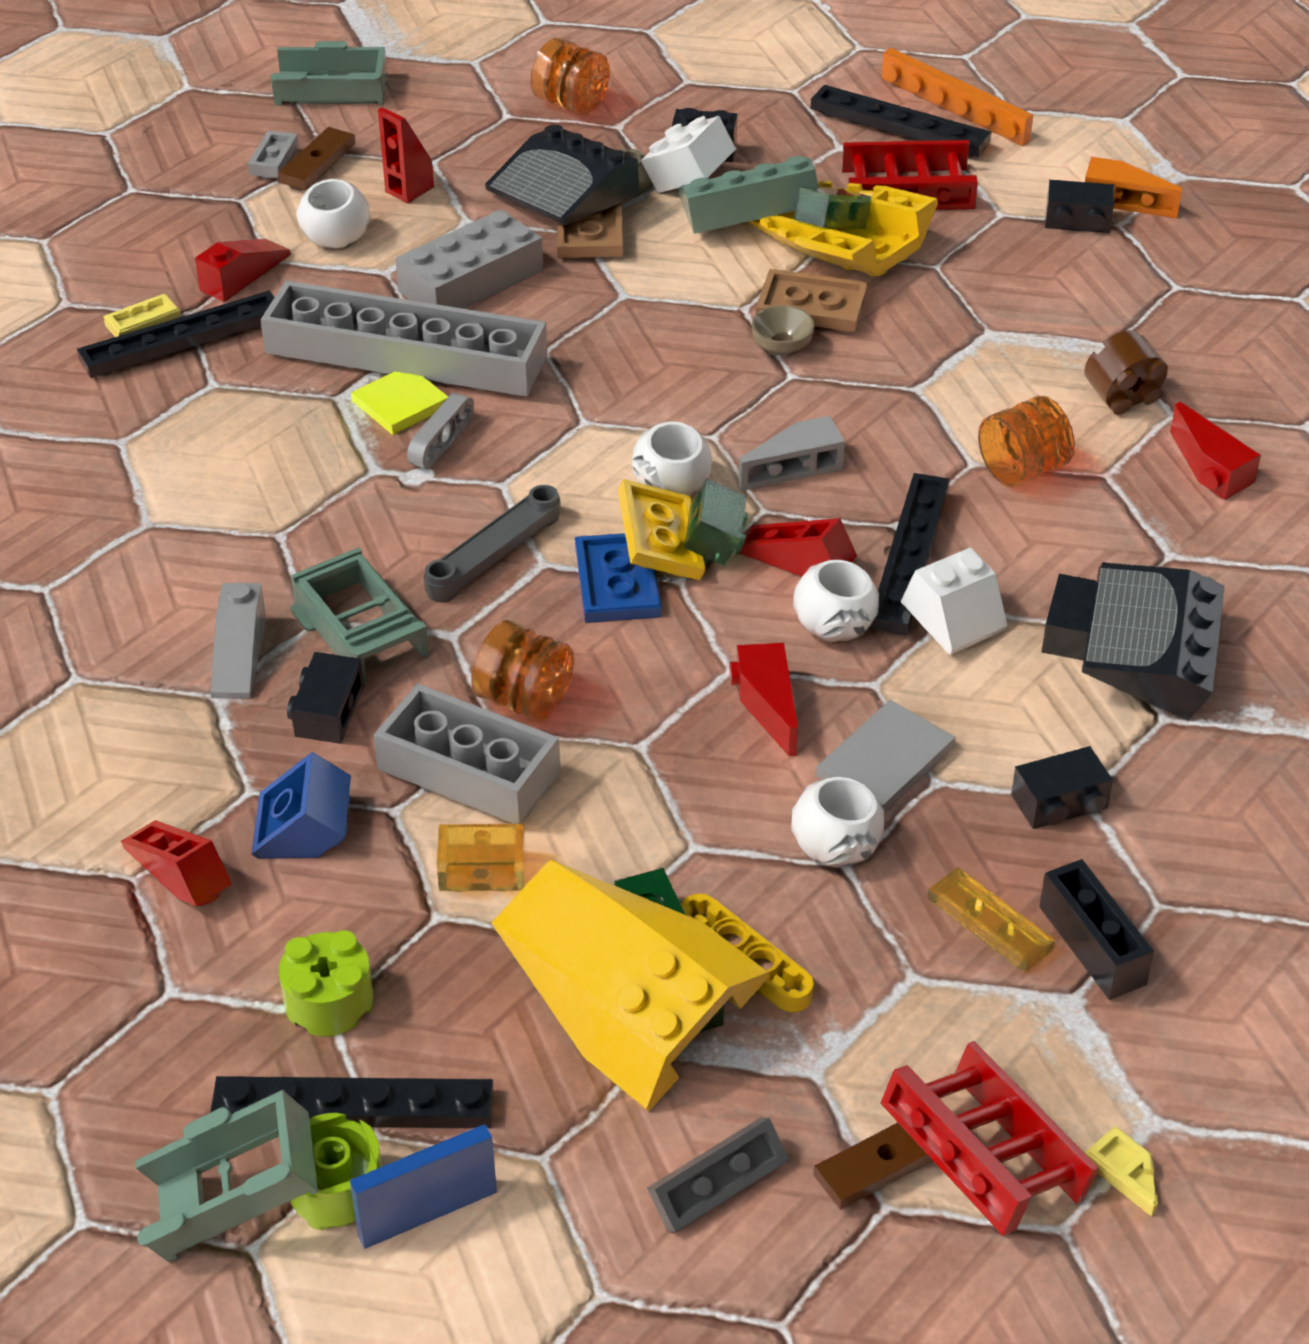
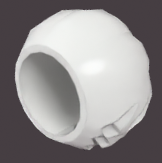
M338 179L323 180L311 186L304 193L297 208L298 224L311 242L323 248H345L349 244L355 243L365 233L367 224L370 221L369 203L355 185Z
M665 422L654 425L639 437L633 448L632 469L634 470L635 478L642 484L690 496L695 491L701 489L707 482L711 474L712 456L707 439L696 429L680 422Z
M828 560L811 566L802 576L795 587L793 608L802 626L809 633L830 642L850 641L862 636L877 616L879 592L873 580L861 567L848 561Z
M845 777L822 779L808 785L793 807L791 831L796 837L800 848L811 859L817 860L825 866L835 868L844 865H855L869 859L883 837L884 810L876 796L864 784Z

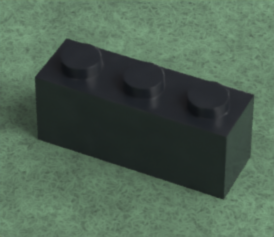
M1080 859L1045 872L1039 907L1106 997L1111 1000L1146 986L1154 950L1084 860Z

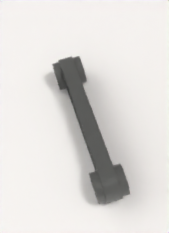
M537 485L533 487L529 495L447 555L439 560L430 562L426 566L423 576L424 588L428 597L435 602L452 600L456 596L457 591L545 526L556 523L561 512V501L557 489L550 485Z

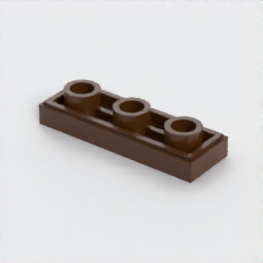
M327 127L278 172L279 182L292 186L296 190L308 189L356 144L355 134Z
M897 1122L814 1166V1177L841 1210L933 1160Z

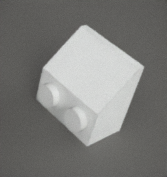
M971 547L915 570L901 600V603L949 655L1001 633L1007 627L996 573Z

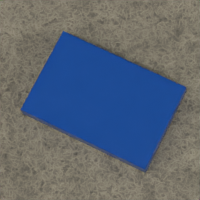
M625 533L575 537V551L585 623L661 617V602L655 569H646L630 563Z
M481 1125L351 1179L350 1187L357 1233L364 1249L497 1193L493 1138L486 1125Z

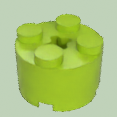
M340 930L337 932L315 933L306 937H296L287 942L278 970L285 1013L289 1021L295 1026L296 1022L307 1028V1033L315 1036L340 1035L356 1027L358 1019L366 1011L368 1015L374 999L369 958L364 947L357 941L356 936L350 931Z
M340 1113L317 1115L310 1118L309 1121L318 1192L313 1195L307 1192L290 1202L295 1211L307 1220L310 1227L324 1230L329 1227L344 1226L356 1222L350 1181L382 1167L378 1138L367 1123L360 1120L359 1124L346 1119V1114Z

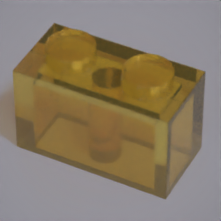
M524 824L439 825L436 861L439 891L505 892L521 891L525 887L526 845Z

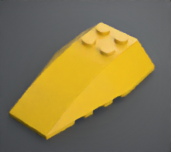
M831 181L818 182L821 205L748 221V223L779 242L809 256L842 266L844 269L861 271L869 276H881L888 269L906 260L909 255L921 248L938 203L937 198L887 186H875L873 191L862 190V184L849 183L847 189L833 188Z
M551 859L491 922L584 1059L648 1112L679 1079L671 1063L727 1000L741 1009L770 977L769 972L705 923Z

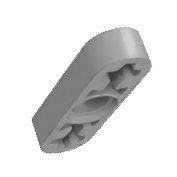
M452 393L412 438L407 452L408 462L425 469L431 468L469 424L474 411V400L465 395Z

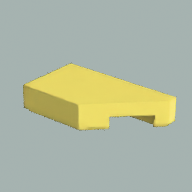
M1114 1126L1091 1146L1085 1154L1099 1167L1098 1175L1148 1215L1152 1216L1156 1213L1158 1205L1157 1195H1155L1152 1154L1118 1127Z

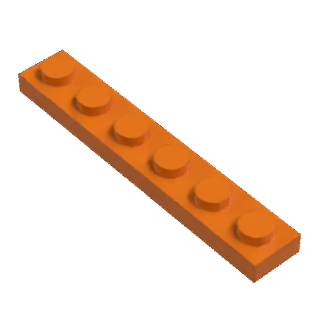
M889 48L883 52L882 79L1021 146L1030 142L1033 114L898 50Z

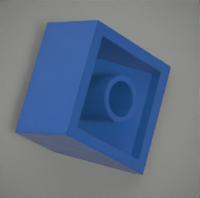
M311 752L259 793L251 855L258 859L318 858L330 848L338 846L344 840L348 830L346 821L348 805L351 800L349 794L351 775L316 753Z

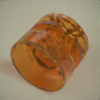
M560 37L552 38L543 45L533 63L531 89L534 96L553 105H560L564 109L571 110L579 115H587L596 109L604 97L610 78V65L607 57L600 52L580 47L576 43Z
M1037 395L1012 408L1009 407L994 413L982 420L978 430V443L984 463L993 477L1004 486L1014 488L1039 477L1040 474L1044 475L1069 464L1074 455L1075 440L1069 419L1059 404L1048 396Z
M503 620L489 632L478 651L472 671V690L477 697L497 706H508L513 713L523 714L527 719L534 722H542L558 707L567 691L574 666L573 649L569 644L562 641H554L548 635L538 636L533 629L517 622Z

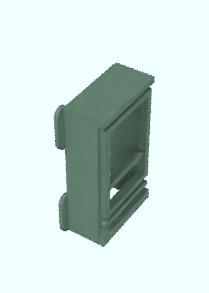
M319 41L315 43V47L277 48L280 72L271 75L274 105H282L283 101H290L291 104L295 103V101H299V104L376 103L378 101V105H383L387 80L385 47H348V43L345 41Z
M359 547L291 575L295 602L291 606L293 616L306 631L316 630L336 655L360 658L364 683L367 682L364 659L408 640L421 657L429 655L426 625L422 621L417 620L362 555V550ZM357 583H360L373 598L370 602L336 616L321 599ZM376 606H379L384 614L348 631L340 622Z
M281 1090L233 1114L228 1109L222 1107L186 1125L183 1131V1138L135 1160L136 1169L158 1185L160 1221L143 1228L138 1234L137 1241L143 1247H148L164 1260L170 1262L179 1258L178 1252L206 1241L307 1192L311 1195L317 1193L318 1187L308 1111L285 1091ZM279 1137L282 1163L247 1179L243 1185L231 1190L230 1173L233 1167L229 1160ZM219 1165L218 1173L222 1178L223 1194L204 1203L202 1173Z

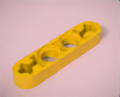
M698 893L686 897L681 902L685 915L699 920L707 926H711V929L720 936L724 934L739 936L742 939L741 942L733 946L750 959L763 958L771 961L773 966L766 970L769 972L770 977L757 991L784 1011L800 1012L808 1008L813 998L814 982L812 976L804 968L713 897ZM785 986L791 990L789 992L785 991ZM799 987V988H801V992H799V991H797V990H795V989Z

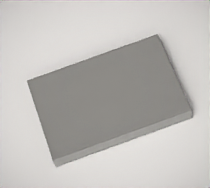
M889 700L816 766V776L820 779L845 777L864 784L876 796L885 813L955 747L956 737Z

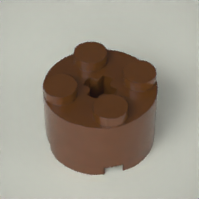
M1127 330L1112 335L1103 342L1105 348L1098 355L1093 352L1088 358L1084 369L1085 377L1116 415L1125 413L1131 406L1143 402L1146 405L1152 404L1161 396L1162 390L1160 388L1166 379L1168 366L1143 335H1139L1137 331Z

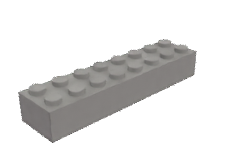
M286 280L261 318L264 349L267 354L345 366L347 368L376 371L382 374H390L395 371L420 375L430 381L508 393L510 395L528 397L548 356L546 322Z

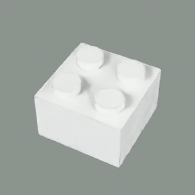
M702 116L693 120L687 126L682 127L681 124H677L665 131L666 136L649 147L650 152L641 162L657 192L662 193L690 184L691 181L697 178H708L736 148L719 116L710 119Z

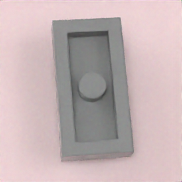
M268 130L248 162L249 175L262 176L263 178H278V172L288 164L299 145L298 135Z

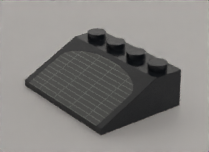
M549 125L544 128V131L531 135L485 183V188L541 215L568 225L639 196L638 159L624 154L622 150H614L604 146L602 142L587 139L582 134L565 130L560 125Z
M1102 562L1098 568L1081 672L1189 721L1213 693L1225 586L1210 577L1203 576L1189 569Z

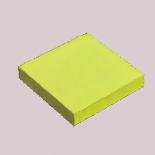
M395 371L351 392L352 402L392 435L432 416L448 398L445 393L423 376Z

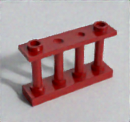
M969 140L843 142L842 173H855V177H849L848 184H862V190L873 191L875 186H887L937 198L938 205L936 210L975 209L978 186L977 176L962 174V170H967ZM917 171L918 176H899V172ZM930 171H949L950 176H931ZM867 172H886L887 177H868Z
M975 1041L967 1044L955 1073L934 1081L924 1083L908 1065L894 1069L880 1102L887 1112L1002 1236L1017 1230L1031 1198L1059 1186L1076 1204L1082 1202L1099 1170V1167ZM966 1089L981 1106L955 1115L940 1098ZM997 1121L1012 1138L986 1148L970 1130ZM1028 1153L1044 1171L1017 1181L1001 1163Z

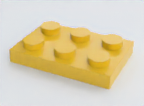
M623 479L617 492L630 563L646 569L651 568L671 573L678 577L700 580L706 569L690 496Z

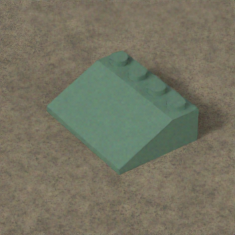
M794 156L788 158L786 162L774 165L770 163L759 164L754 169L743 172L736 170L728 171L717 178H697L691 181L690 184L682 185L678 189L679 197L694 234L821 205L816 169L810 157L804 158L802 156Z

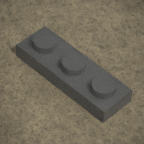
M761 1117L647 1187L667 1231L677 1232L788 1162L789 1158L770 1118Z

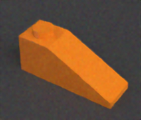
M1091 156L1085 182L1114 184L1113 209L1171 218L1178 217L1182 187L1124 161Z

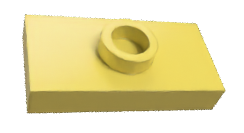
M161 294L103 317L105 326L117 337L180 318L181 313L180 309L166 294Z

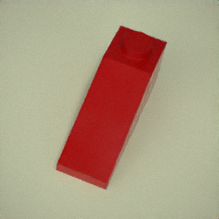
M381 107L378 109L385 192L408 204L434 188L432 159L407 120Z
M268 239L217 242L195 257L199 289L201 292L225 302L291 255L290 249Z
M1181 401L1176 403L1170 433L1197 481L1224 500L1254 484L1261 455Z
M841 518L751 525L733 546L737 553L799 576H803L811 566L828 560H843L852 563L857 557V553Z
M784 642L737 645L736 661L729 662L730 684L738 685L740 702L788 756H797L798 723Z
M154 820L120 841L123 848L177 899L193 906H204L212 903L220 896L222 890L232 885L213 841Z

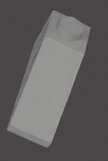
M825 416L796 422L739 458L740 490L743 491L843 470L845 441L831 417Z
M222 583L216 613L210 689L211 698L251 699L266 622L261 583Z

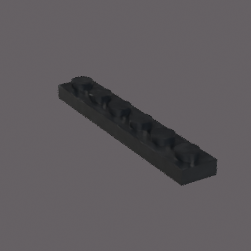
M823 85L811 98V110L822 112L826 116L843 118L854 124L871 126L882 132L899 134L910 140H969L968 156L979 157L991 142V131L828 85Z
M270 290L77 348L78 358L89 377L93 378L104 376L129 366L140 365L145 361L161 356H169L187 348L201 346L226 336H234L240 332L261 326V318L275 297Z
M913 473L878 588V614L872 621L869 629L907 636L913 615L901 603V600L915 570L928 564L949 491V478Z
M216 1076L210 1111L211 1113L224 1107L233 1114L283 1090L308 1111L309 1119L326 1113L346 1114V1119L359 1124L360 1120H362L370 1127L476 1128L486 1125L487 1128H491L494 1085L493 1079Z

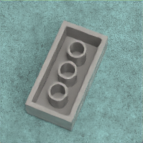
M504 210L492 212L488 216L466 224L462 228L440 236L436 240L414 248L408 253L395 258L398 291L412 301L465 309L542 272V237Z
M418 683L374 734L378 770L520 826L561 772L559 737Z

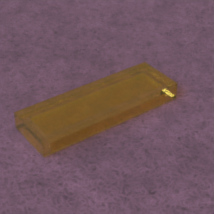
M959 867L928 889V899L1024 973L1054 950V938Z

